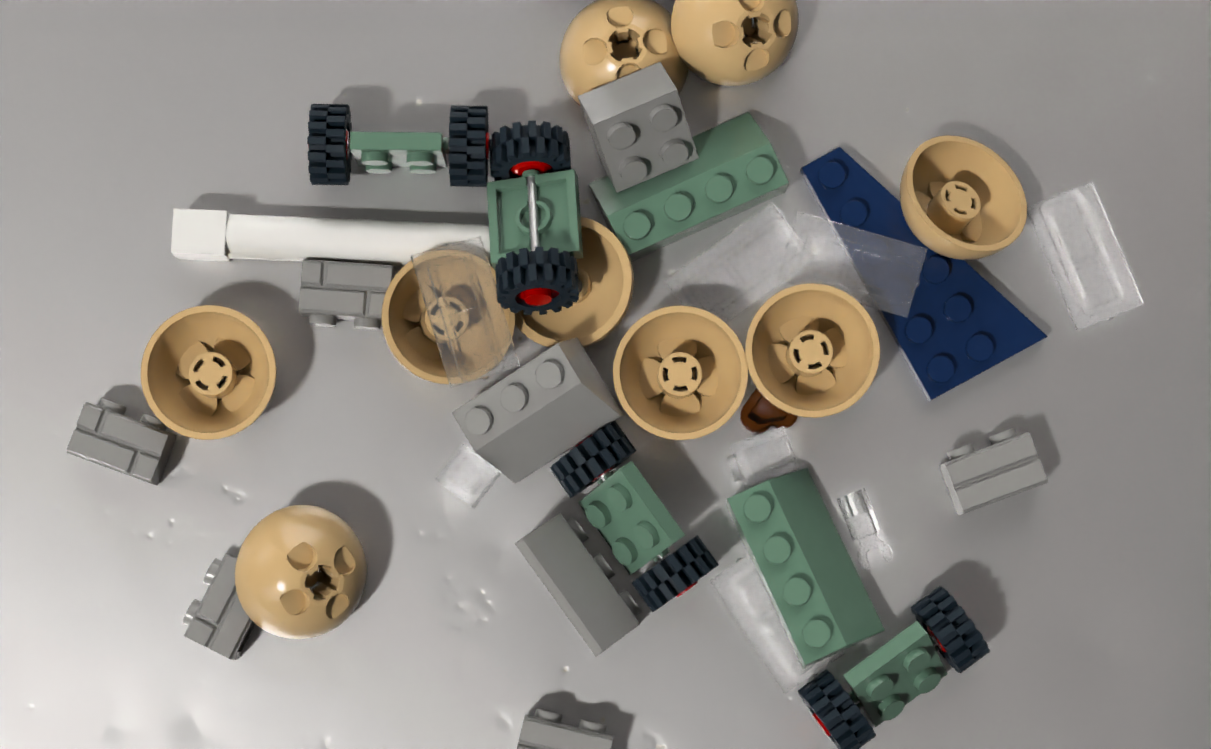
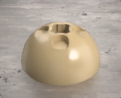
M596 0L582 9L569 24L561 43L559 55L561 76L566 89L574 101L581 107L578 99L579 95L658 62H661L677 88L678 94H680L686 82L689 69L682 62L672 39V14L653 0ZM624 40H626V41L629 40L628 43H620V44H618V45H617V43H616L617 41L620 42V41H624Z
M675 0L671 15L672 39L682 62L699 78L722 86L751 84L773 73L789 55L797 36L799 24L796 0Z
M938 136L922 143L911 155L904 168L900 182V204L903 216L912 233L932 251L945 257L959 260L981 259L1002 251L1013 243L1023 231L1027 219V202L1022 185L1011 167L998 154L985 145L961 136Z
M438 250L416 257L402 267L395 275L383 299L381 324L385 341L391 353L406 370L429 382L460 384L483 376L503 358L514 334L515 313L510 312V308L503 309L501 303L498 304L496 271L488 263L466 252ZM435 325L438 330L443 331L442 335L431 326Z
M807 283L795 285L776 293L760 307L747 332L745 355L750 377L766 400L786 413L800 417L818 418L846 410L867 392L877 373L880 360V343L872 318L855 298L829 285ZM794 350H798V357L801 360L800 362L798 361L796 352H794Z
M196 306L183 310L167 319L150 338L141 363V385L150 409L168 428L183 436L194 439H222L248 428L265 411L272 398L276 384V360L266 335L250 318L236 310L223 306ZM224 376H225V377H228V378L225 379L224 383L220 386L221 388H219L218 385L223 381Z
M669 306L643 316L625 333L615 354L613 381L620 404L637 425L647 432L665 439L690 440L716 431L734 415L745 395L748 382V367L745 351L739 338L723 320L700 308ZM664 369H667V370H668V373H667L668 381H667V379H666V372H667V371H665ZM684 386H686V388H687V390H686L685 388H683V389H677V388H675V390H673L674 387H684Z
M312 505L285 507L262 519L244 540L235 567L236 592L246 614L263 630L289 639L317 637L341 625L359 604L367 578L364 550L352 528L336 514L327 509Z

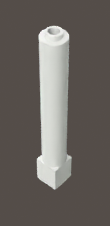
M173 208L171 253L180 260L231 262V259L303 262V259L405 266L416 257L429 252L457 250L472 254L493 268L490 261L489 224L230 214L227 210Z

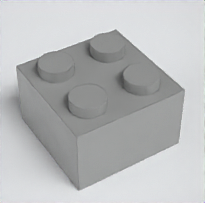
M661 62L578 96L600 162L617 193L699 159L678 90Z

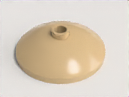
M581 217L583 258L576 259L578 265V280H581L583 287L579 293L578 301L573 302V306L569 308L562 306V311L556 313L552 310H547V314L539 315V311H533L532 315H524V310L515 313V325L528 338L545 347L551 348L559 342L578 338L583 348L591 346L607 337L620 324L630 306L634 290V272L630 256L622 242L612 231L592 219Z

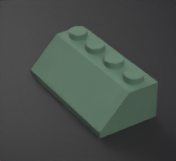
M749 112L693 136L699 159L618 193L608 175L589 183L591 192L608 229L622 242L630 256L631 262L786 192L789 181L770 141Z
M808 468L766 480L727 498L726 507L803 669L885 631Z

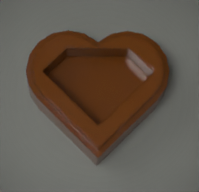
M757 388L740 412L742 427L752 434L766 432L770 427L776 430L790 428L798 417L772 405Z

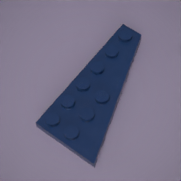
M841 147L801 167L800 172L928 401L937 398L1048 337L965 260L945 257L932 251L920 242L905 221L900 201Z

